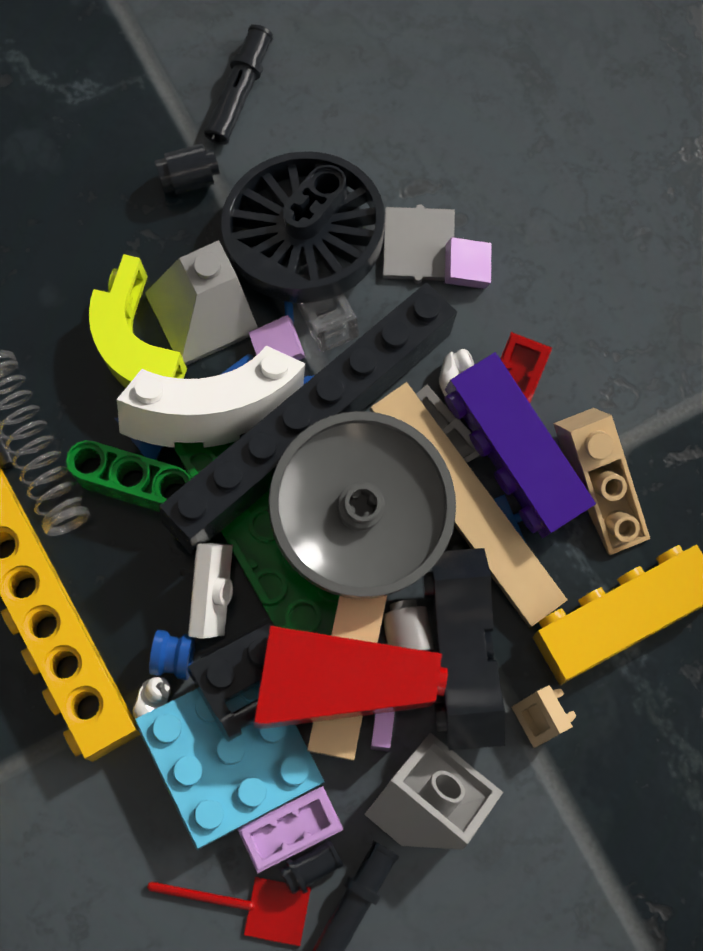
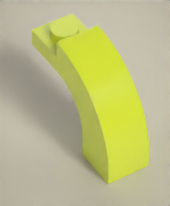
M123 254L119 268H114L111 272L108 282L109 293L93 289L89 307V323L94 343L112 375L125 388L141 369L161 376L184 379L187 367L180 352L149 345L133 333L134 316L148 276L140 258Z

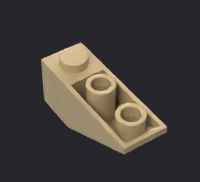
M591 408L553 423L564 456L596 502L594 506L588 509V512L607 553L612 555L649 540V532L612 415Z

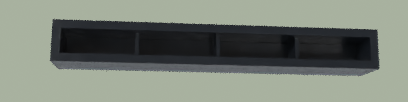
M426 282L159 506L162 524L193 556L196 553L197 544H207L269 491L272 477L280 458L300 433L327 417L340 413L362 411L450 336L457 311Z

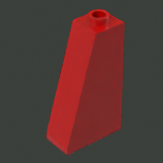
M270 626L254 728L266 729L430 707L436 702L437 696H444L448 668L440 667L442 653Z

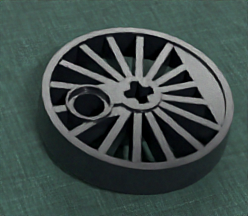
M293 152L270 158L258 164L241 177L230 191L224 204L221 228L225 247L232 264L247 284L258 292L276 300L292 303H312L339 296L356 286L367 276L375 265L382 249L385 212L381 195L373 181L365 172L351 162L321 152ZM307 176L300 185L298 177ZM290 178L293 191L290 198L277 182ZM347 187H350L354 191L347 194ZM266 188L277 204L258 193ZM365 203L370 207L352 211ZM246 205H248L249 207L255 209L260 213L242 210ZM375 224V230L358 228ZM235 226L251 229L240 232H234ZM349 244L366 246L367 248L362 252ZM304 251L311 281L298 275ZM314 252L330 271L331 276L319 279ZM333 254L348 261L351 265L343 269ZM289 259L288 267L286 268L283 265Z

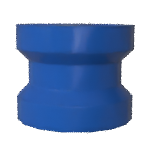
M157 629L150 654V675L161 676L164 673H172L177 679L188 680L190 675L187 668L193 664L195 637H189V634L174 637L168 631Z

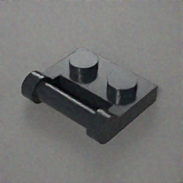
M271 623L196 661L187 668L191 679L227 741L242 735L241 729L255 721L258 699L234 712L228 709L225 702L261 683Z

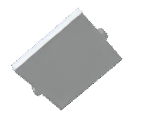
M421 204L417 205L416 208L385 207L383 279L414 280L417 284L421 283L422 280L445 281V249L448 240L451 237L454 238L455 209L424 208Z

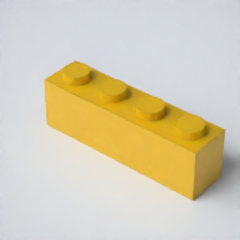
M697 544L685 551L682 550L680 545H677L656 558L659 563L658 566L647 572H644L641 566L636 567L619 577L617 581L620 586L605 594L602 587L580 598L578 602L581 607L566 615L563 609H559L539 621L542 629L538 630L532 638L559 685L564 684L703 607V553Z

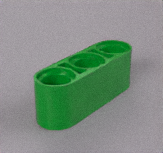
M84 440L76 443L71 447L66 458L68 470L78 484L86 490L160 512L159 506L167 500L163 495L168 486L175 483L185 485L191 480L189 474L180 467L95 441ZM98 458L101 460L98 469L93 473L84 474L80 472L83 462L87 459ZM140 471L143 473V478L137 485L132 487L122 485V479L128 472Z

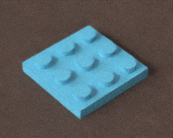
M260 684L225 702L228 709L234 712L258 699ZM198 689L135 719L138 731L196 850L321 786L325 782L310 752L307 751L308 748L296 725L260 729L254 728L253 722L241 729L242 735L227 741Z

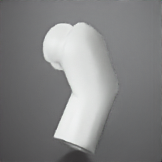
M460 349L456 353L451 351L443 359L439 375V385L444 396L448 395L445 388L450 379L474 365L472 356L466 349Z
M159 676L152 677L142 684L132 710L135 719L167 703L171 687L165 678Z

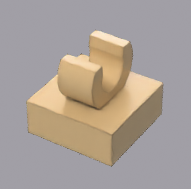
M550 685L511 707L533 748L573 727L571 722L576 717L575 712L571 711L566 714L558 701V698L564 695L562 689L552 690Z

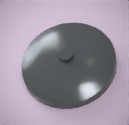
M354 411L322 419L308 427L291 442L280 458L272 477L268 498V514L272 533L278 548L287 562L301 577L314 586L334 595L355 599H371L390 595L405 589L424 576L436 564L447 547L453 532L456 515V496L451 474L444 459L422 433L411 425L392 416L368 411Z

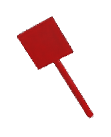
M255 877L251 901L157 882H149L147 885V889L151 892L248 910L244 931L245 936L296 946L301 945L311 887H306L308 892L305 894L299 891L293 895L286 882Z

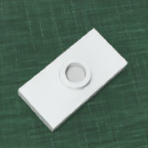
M209 543L197 544L188 630L189 637L204 639L225 635L227 605L233 593V585L230 580L233 545Z

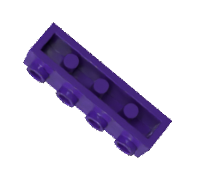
M496 352L450 379L445 388L448 394L445 396V402L449 410L458 420L461 418L465 420L472 431L469 434V438L474 448L482 457L488 455L497 469L494 472L497 483L507 495L513 493L522 507L519 510V515L532 533L538 531L543 539L596 504Z

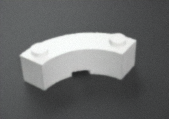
M265 346L257 356L243 366L213 377L180 379L161 376L141 369L117 398L119 432L139 441L166 447H175V442H203L204 448L236 442L240 439L241 434L252 429L303 386L305 363Z

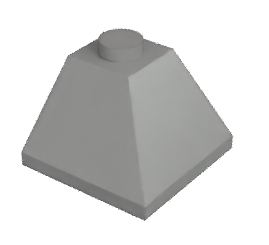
M219 240L178 258L145 292L172 350L181 353L186 366L250 337L249 332L258 328L238 277Z
M429 733L364 815L401 846L463 850L503 792L455 752L448 750V747L432 733Z

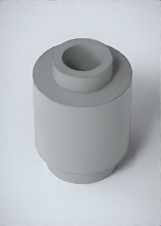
M403 600L390 604V612L383 614L387 645L434 652L435 646L427 607L417 606L416 600Z

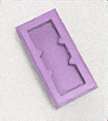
M322 786L237 830L257 873H260L344 829Z

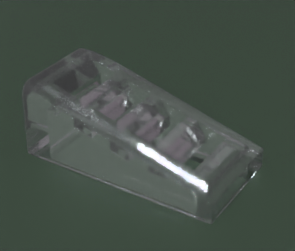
M320 258L315 260L319 278L332 275ZM308 265L300 266L298 275L311 281ZM344 294L319 302L297 303L308 329L321 352L347 343L359 336L357 317ZM334 307L336 308V309L333 310V311H330V312L325 313V314H323V315L317 316V314H320V313H322V312H325V311H327V310H330V309H332V308H334Z

